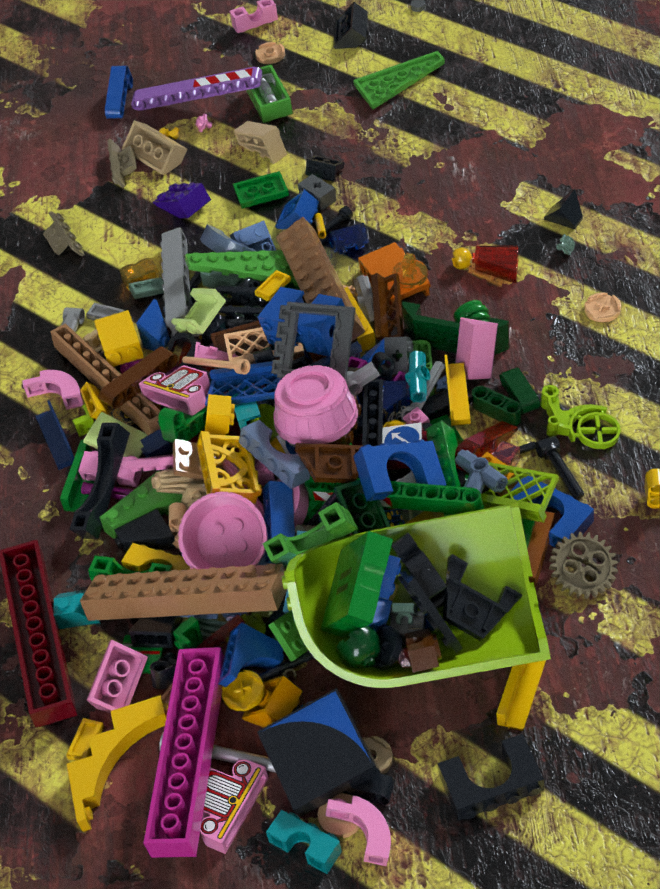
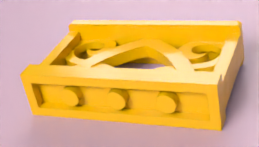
M201 431L197 442V450L206 495L214 494L215 492H232L256 504L257 498L261 496L262 488L258 484V471L254 467L255 458L238 443L240 436L211 435L209 431ZM235 448H239V453L234 451ZM227 459L240 470L230 477L226 471L216 468V466L221 465ZM242 484L247 485L248 489H244Z

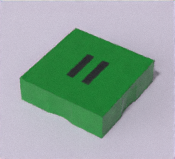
M368 531L341 549L320 630L345 638L352 631L373 623L393 539Z

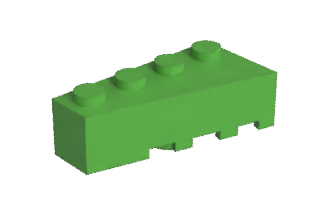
M155 472L100 517L105 533L114 539L116 538L114 529L155 509L161 515L166 514L167 516L169 515V506L172 503H180L183 494L157 492L151 483L152 477L156 474Z

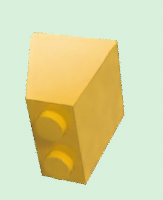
M129 310L94 320L106 360L112 367L144 358Z

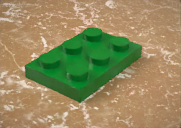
M280 171L233 184L242 209L289 196V191Z

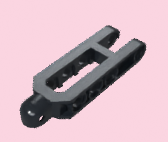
M218 286L214 289L226 300L224 305L229 306H222L218 312L224 313L227 316H221L217 313L215 318L258 319L253 314H260L269 301L255 296V290L258 287ZM223 294H229L232 297L228 298L225 297ZM241 295H247L249 298H243ZM193 297L189 299L191 308L196 302ZM232 305H236V306H246V307H233ZM250 306H264V308ZM236 313H240L244 315V317H239L236 315Z

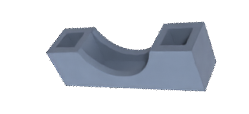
M257 420L241 428L238 443L290 489L309 480L310 474L298 454H285L272 447L270 444L272 430L263 422Z

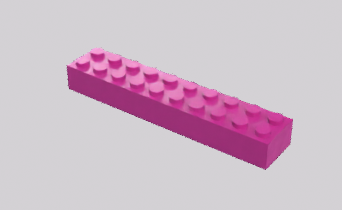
M221 647L179 649L143 843L151 858L196 857L222 695V685L218 684L224 662Z

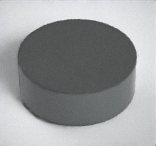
M424 0L411 1L412 11L420 12L426 7Z

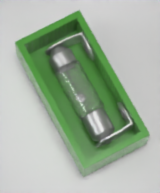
M273 66L261 67V85L258 88L246 91L262 122H270L274 119L293 114L291 99Z

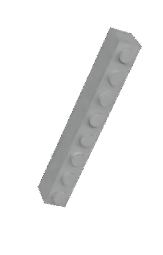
M180 227L162 233V241H160L162 248L161 257L163 259L161 266L163 269L162 279L164 281V284H162L164 291L163 301L165 303V306H163L165 313L164 322L173 334L178 331L171 320L173 318L184 319L191 309L189 302L191 298L189 269L185 261V254H188L187 239Z

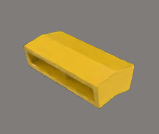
M86 382L80 389L90 417L97 419L101 412L111 416L107 404L99 399L100 390L95 385Z

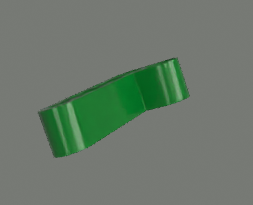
M205 406L193 416L170 408H163L158 417L163 439L171 443L175 439L183 441L192 439L205 429L207 407Z

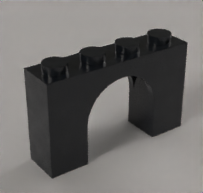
M523 734L502 741V753L511 774L508 780L498 787L484 788L474 784L469 779L459 756L438 763L440 779L458 821L471 819L485 811H494L499 806L507 803L514 804L521 798L536 796L541 791H544V778Z

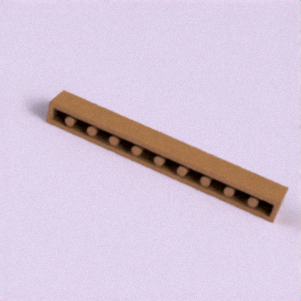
M66 323L50 331L54 347L100 391L104 386L121 375ZM141 392L119 407L147 435L160 429L157 423L160 410Z

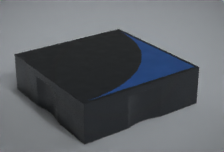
M337 688L257 731L290 804L300 817L328 803V799H333L336 795L353 789L381 773L367 744L357 729L356 722L343 696Z

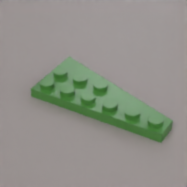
M438 51L357 78L353 80L354 86L372 110L444 65L445 60Z
M282 250L185 254V261L189 270L206 273L219 271L222 272V275L226 276L232 273L238 274L239 278L246 279L250 277L258 281H265L275 270L290 275V283H293V286L299 287Z

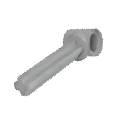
M436 361L429 372L431 378L427 381L426 401L445 369V364L440 361ZM426 401L422 403L412 402L411 406L403 409L401 413L402 422H404L403 417L416 407L421 410Z

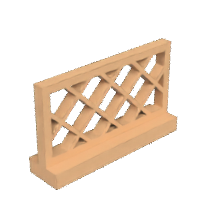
M262 327L224 334L228 358L231 362H235L238 359H247L250 364H256L251 351L254 348L261 350L272 346L269 343L265 347L258 344L262 339L267 341ZM255 335L258 338L253 342L248 337ZM230 339L240 340L236 345L229 342ZM296 342L298 346L294 348L293 360L304 356L302 343ZM243 343L250 345L247 350L240 348ZM236 351L243 354L242 356L232 358Z

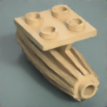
M173 468L156 472L151 479L152 487L157 492L183 494L180 503H183L187 510L195 501L200 500L201 497L206 495L203 480L173 475Z

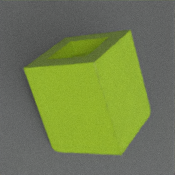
M86 404L82 405L85 415L72 420L79 437L86 435L94 424Z

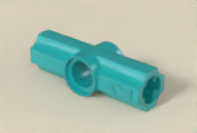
M413 351L410 353L409 372L405 374V379L410 386V400L414 403H422L426 401L427 381L430 380L431 376L426 368V355L422 351Z

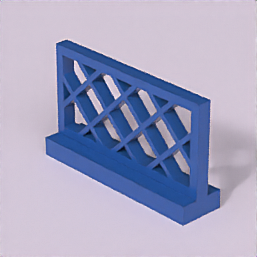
M273 361L250 364V371L245 375L237 374L234 369H214L210 371L211 384L208 394L222 396L239 394L231 398V404L274 399L275 392H267L273 388L276 390L278 383L282 379L278 378L277 374L271 373ZM267 384V386H265L264 388H259L262 385ZM246 386L249 387V388L246 389L245 391H241V390L244 389ZM231 389V390H230L229 392H227L226 394L223 393V392H225L226 390ZM208 395L205 402L206 407L208 403Z

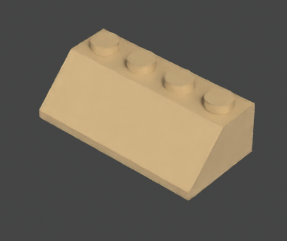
M135 120L122 147L123 150L130 145L134 149L136 159L162 175L167 174L180 165L187 151V148L149 125Z

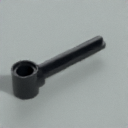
M556 436L535 442L538 456L541 459L549 460L572 497L577 500L581 499L584 496V491L559 454L561 451L560 443Z

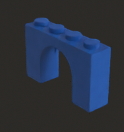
M421 439L413 443L402 441L389 445V443L372 447L371 445H364L353 456L366 501L382 500L393 492L387 472L388 460H398L406 464L413 472L416 483L446 486L433 441Z
M526 476L521 479V482L524 485L534 479L532 476ZM518 482L511 491L520 487V483ZM540 482V483H539V485L541 486V488H544V487L547 486V484H545V483H543V482ZM537 484L526 489L528 495L539 490ZM556 488L554 489L548 507H552L562 514V518L549 532V545L556 548L557 542L562 543L564 536L569 539L571 533L575 537H577L579 532L582 535L594 522V509L588 504L574 499L571 495H566ZM523 491L513 496L514 500H521L526 497V494ZM543 495L532 499V502L541 505L544 498Z

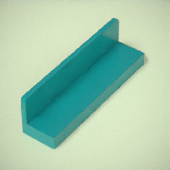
M246 386V387H245L244 389H242L241 391H245V390L248 389L249 387ZM256 401L235 404L234 410L240 430L247 425L246 421L261 417Z

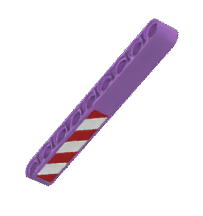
M250 67L134 91L131 105L133 109L139 111L258 88L261 85L262 70L258 67Z

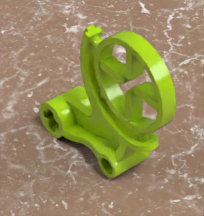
M546 385L542 388L540 405L549 416L546 431L548 436H568L571 442H575V438H579L584 445L594 449H607L617 443L620 437V425L614 417L606 414L607 407L586 404L563 411L559 405V389L554 385ZM578 419L577 433H574L572 426ZM594 419L595 427H581L586 421ZM600 419L614 426L602 427V430L597 432V442L589 440L583 435L595 434V431L600 429ZM602 434H616L610 441L603 442Z

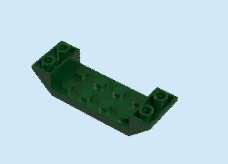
M402 302L404 330L412 341L426 340L430 343L432 349L457 353L460 323L421 316L420 304ZM490 318L489 322L498 323L494 355L508 350L510 347L509 321Z

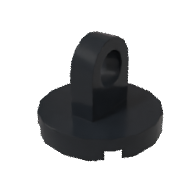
M388 625L378 627L379 630L376 633L381 641V651L375 659V664L372 666L378 669H387L398 658L406 660L408 651L402 649L403 642L400 632Z

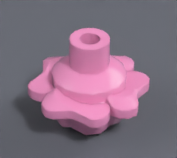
M203 114L197 118L195 125L199 128L198 131L202 132L206 127L211 128L212 122L208 121L207 114Z

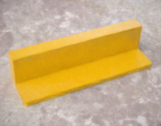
M444 355L451 426L471 424L464 363L448 364L447 355Z
M546 660L512 666L496 713L497 725L519 731L524 730Z

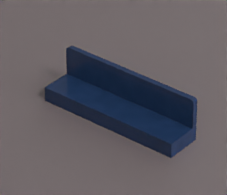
M48 400L47 403L50 410L36 415V419L58 470L72 465L74 455L52 404Z

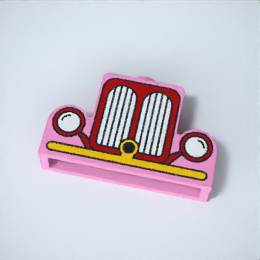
M183 365L168 376L161 372L154 373L141 381L139 386L142 394L149 401L193 416L206 406L205 394L209 391L210 382L207 372Z
M245 759L234 764L232 769L233 776L210 768L200 834L205 845L224 854L229 849L268 780L266 767Z

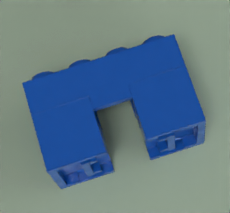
M280 287L258 315V320L269 344L275 345V341H282L281 338H276L278 322H285V320L279 319L280 305H287V302L304 303L302 299L303 291ZM318 294L311 303L345 306L342 298ZM299 314L295 343H303L307 352L330 357L336 317Z

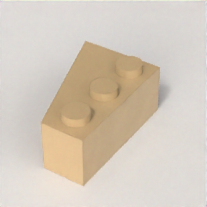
M247 121L234 130L239 145L251 152L256 151L260 153L259 155L262 158H269L272 164H275L287 155L277 126Z

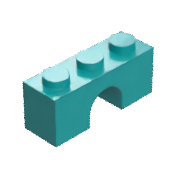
M281 810L266 831L269 843L287 853L296 843L306 842L310 844L305 852L307 863L328 874L342 853L340 841L334 834H326L320 831L315 824L311 822L305 823L292 812L287 813Z

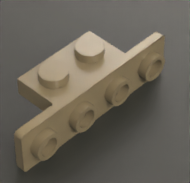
M109 139L107 141L112 180L116 185L124 188V177L137 169L134 149L129 145L120 151L119 146Z
M50 211L49 215L54 222L46 229L43 235L53 251L60 255L69 245L74 252L83 257L85 255L82 251L83 247L75 240L77 237L70 232L71 228L64 222V217L59 213L55 214Z

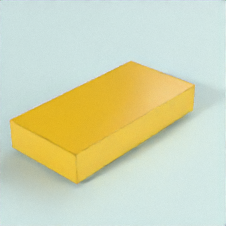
M275 270L255 290V296L270 301L280 287H285L291 281L290 275Z
M86 718L82 719L66 754L68 759L77 761L92 755L89 737L102 733L104 728L103 722Z

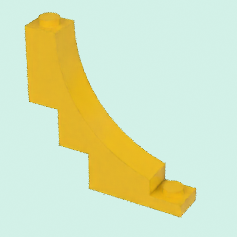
M161 695L110 711L114 729L89 737L92 756L67 763L76 820L83 832L92 829L90 820H93V814L91 809L100 806L106 780L120 757L138 740L165 726L169 704L168 702H163Z

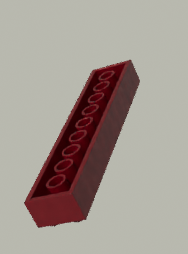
M38 540L0 550V563L29 715L36 728L77 716L59 626L54 617V603L46 565Z

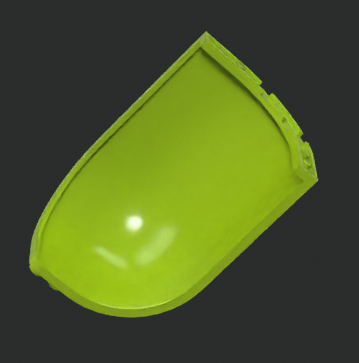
M518 503L371 531L391 538L393 542L408 532L419 549L425 553L445 584L447 559L453 554L468 563L461 582L497 603L500 593L505 586L522 594V598L513 605L509 612L480 641L457 627L448 625L463 647L457 653L452 648L449 650L446 648L441 640L444 636L440 631H431V634H436L442 656V659H438L439 667L413 673L409 654L406 660L398 658L387 669H378L373 666L369 668L350 667L344 663L336 651L338 643L342 639L344 642L347 641L350 636L348 635L343 638L320 630L340 551L366 532L329 541L298 554L290 560L286 571H284V576H282L283 588L288 589L289 597L286 598L288 610L293 612L297 630L307 649L330 672L358 685L374 688L400 687L551 659L534 582H529V577H532V570ZM391 547L389 555L398 557ZM396 575L394 583L399 585V588L392 603H414L410 594L398 579L401 575ZM390 614L386 625L390 626L391 623ZM402 645V649L408 651L407 645Z

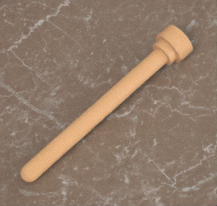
M187 356L182 359V362L185 364L234 369L237 374L244 375L250 371L251 367L247 359H238L235 362Z

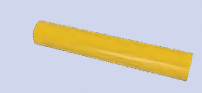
M316 213L314 219L317 234L320 239H324L326 237L323 216L321 213Z

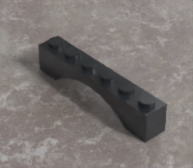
M119 423L101 424L97 438L98 467L95 482L86 501L75 511L69 529L82 539H99L102 529L100 517L107 512L130 432Z

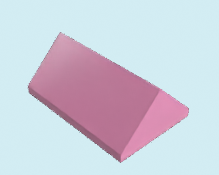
M460 318L455 363H464L467 380L491 378L498 323Z
M110 640L87 701L96 709L109 713L112 710L130 705L148 656L114 640Z

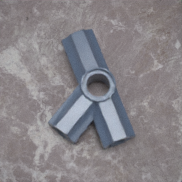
M462 449L458 452L455 459L456 464L469 473L464 487L478 489L480 493H482L485 485L494 492H502L508 483L507 477L491 467L486 458H478L469 450Z

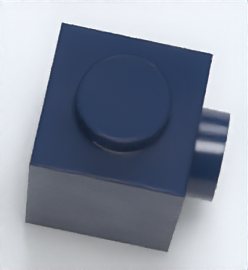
M161 429L140 440L144 446L141 450L146 458L168 455L173 452L168 441L163 439Z

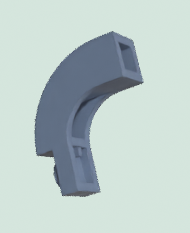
M209 224L206 225L200 238L204 245L216 253L256 251L226 236L222 230Z

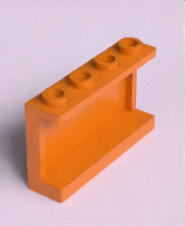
M395 242L358 258L360 271L364 276H368L371 285V275L375 273L380 274L384 278L397 273L400 281L401 300L421 291L425 296L430 295L429 288L431 285L429 280L423 277L421 270L414 266L412 259L408 258L403 248H400ZM394 280L387 283L388 290L393 286ZM392 295V297L389 300L390 306L395 300L394 295Z

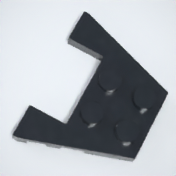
M451 554L447 559V588L445 589L443 619L480 641L509 612L513 605L522 598V594L505 586L500 593L497 603L461 582L468 563Z

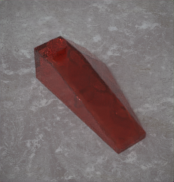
M501 421L458 443L455 459L458 452L462 449L469 450L478 458L482 457L486 452L493 455L518 431V427ZM455 462L456 468H459V469L465 471L464 469H462L461 467H459V466L456 464V462Z

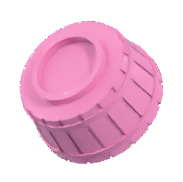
M313 365L293 370L280 380L275 390V430L282 439L287 440L291 444H327L334 442L347 434L357 421L358 409L355 399L350 393L343 376L330 367Z
M232 492L207 494L201 497L200 500L195 501L189 507V510L185 512L181 520L182 523L178 532L179 548L185 562L191 569L256 566L263 557L265 548L262 543L267 541L265 521L257 507L241 495Z

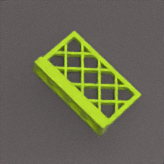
M488 462L491 467L498 472L500 471L501 474L506 475L510 472L514 473L515 477L508 480L505 487L508 493L501 497L496 496V492L491 489L481 493L484 509L518 503L522 519L544 523L547 516L545 510L559 480V476L552 473ZM524 477H533L534 480L524 485L522 484L521 479ZM546 479L551 480L550 484L544 488H541L539 485L540 482ZM519 481L521 486L510 492L507 486ZM537 484L539 490L528 495L526 489ZM523 491L525 492L526 497L521 500H514L513 496ZM543 495L544 498L541 505L532 502V499Z

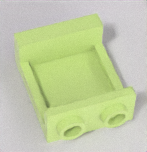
M193 288L190 295L196 302L184 319L173 318L171 322L180 333L203 334L226 300L216 289Z

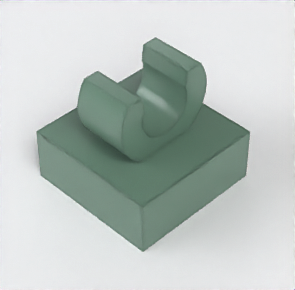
M392 603V612L397 615L396 623L401 625L402 618L408 617V624L412 625L414 622L412 616H418V607L414 603Z

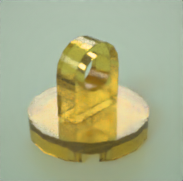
M406 253L403 261L397 263L392 270V274L397 273L399 275L400 287L414 288L418 284L420 286L427 280L428 276L426 265L416 260L415 255L411 253Z

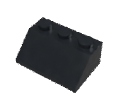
M353 2L335 20L333 48H357L366 41L368 11L357 3Z

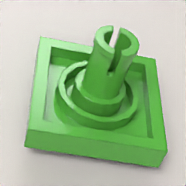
M292 610L268 625L275 636L273 639L279 642L291 662L308 651L297 630Z

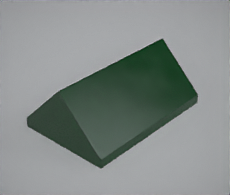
M360 480L333 488L340 505L350 512L358 528L352 532V535L391 527L380 500L366 501Z

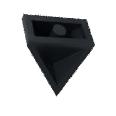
M573 189L553 205L544 216V220L576 229L583 220L576 190Z

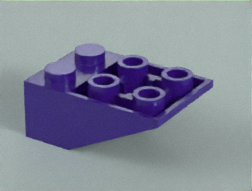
M174 183L168 187V191L160 193L157 199L153 201V204L178 218H189L211 201V198L202 183Z

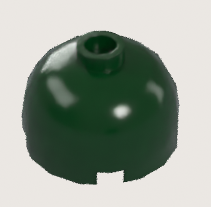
M370 626L352 631L348 634L350 638L344 642L342 639L336 646V651L344 663L354 668L371 667L375 664V659L381 651L380 638L375 629H371Z

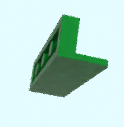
M84 440L80 441L60 497L64 511L75 512L80 508L89 496V494L81 493L83 482L92 484L95 482L83 480L79 473L84 451L92 452L90 446L83 443Z

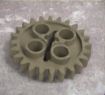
M581 532L578 533L577 537L571 533L569 539L564 536L562 543L557 542L556 548H553L551 552L554 556H551L549 559L553 563L550 564L549 569L555 570L551 578L557 577L558 579L555 584L559 585L562 583L561 591L569 589V596L576 592L578 599L581 594H584L585 599H588L591 593L596 598L598 592L604 594L605 588L609 589L612 585L610 582H614L616 579L614 575H616L618 569L614 567L618 564V561L612 560L616 553H609L611 546H603L606 541L605 539L598 542V535L592 539L590 538V532L587 533L586 537H583ZM573 549H579L582 555H577ZM592 558H598L602 564H596ZM565 567L573 568L574 573L566 571ZM584 576H591L593 582H588Z

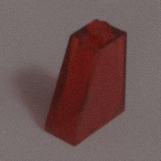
M476 246L475 253H472V263H475V271L511 283H517L518 246Z

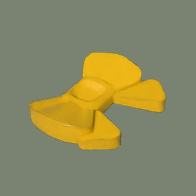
M177 127L172 131L165 128L159 130L160 133L175 140L179 137L178 132L180 130Z

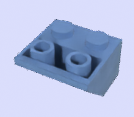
M265 221L230 235L234 241L253 250L276 251Z

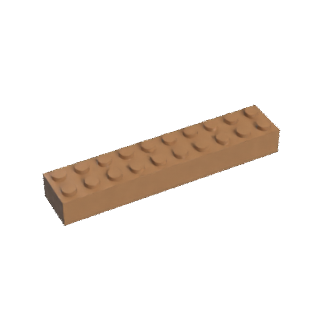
M304 217L294 222L293 225L276 237L300 290L304 292L303 297L306 303L311 304L318 294L342 298L345 306L353 307L315 229ZM356 311L352 341L365 332Z
M270 563L256 566L211 567L208 569L194 568L179 571L95 576L80 603L88 621L277 611L287 592V589L283 588L282 583L285 568L283 564Z

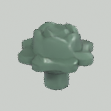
M563 234L560 243L556 245L557 250H563L564 254L571 255L575 247L573 238Z

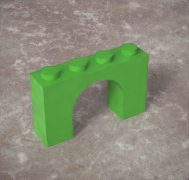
M336 502L318 512L322 522L311 530L293 537H287L280 533L262 544L271 562L283 564L286 569L290 560L298 554L323 543L342 538L357 530L358 528L350 512Z

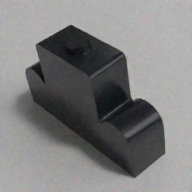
M407 532L392 542L391 547L397 556L401 558L403 565L417 580L439 614H442L444 612L445 589L447 585L425 553L419 549L414 539Z

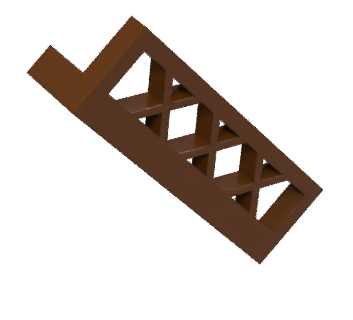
M375 273L371 275L376 339L381 341L384 337H404L399 275L395 273L384 278L380 274ZM394 280L393 286L388 290L387 283ZM392 295H394L395 300L390 306L389 300L392 297ZM393 311H396L395 318L393 319V321H390L391 314L393 313ZM396 326L398 334L391 336V332Z

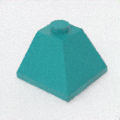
M86 590L61 593L54 598V617L59 629L100 623V620L88 621L80 600Z

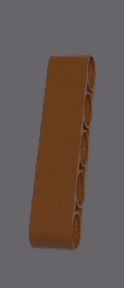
M165 347L157 348L104 386L99 393V399L114 409L119 408L141 392L139 386L141 381L154 373L161 372L165 374L174 368L178 362V356Z

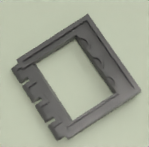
M287 302V305H280L279 319L285 320V322H278L276 338H281L282 341H275L274 357H280V359L273 360L271 373L277 374V377L282 379L288 373L296 370L292 369L299 314L335 316L329 367L338 371L346 381L356 308Z

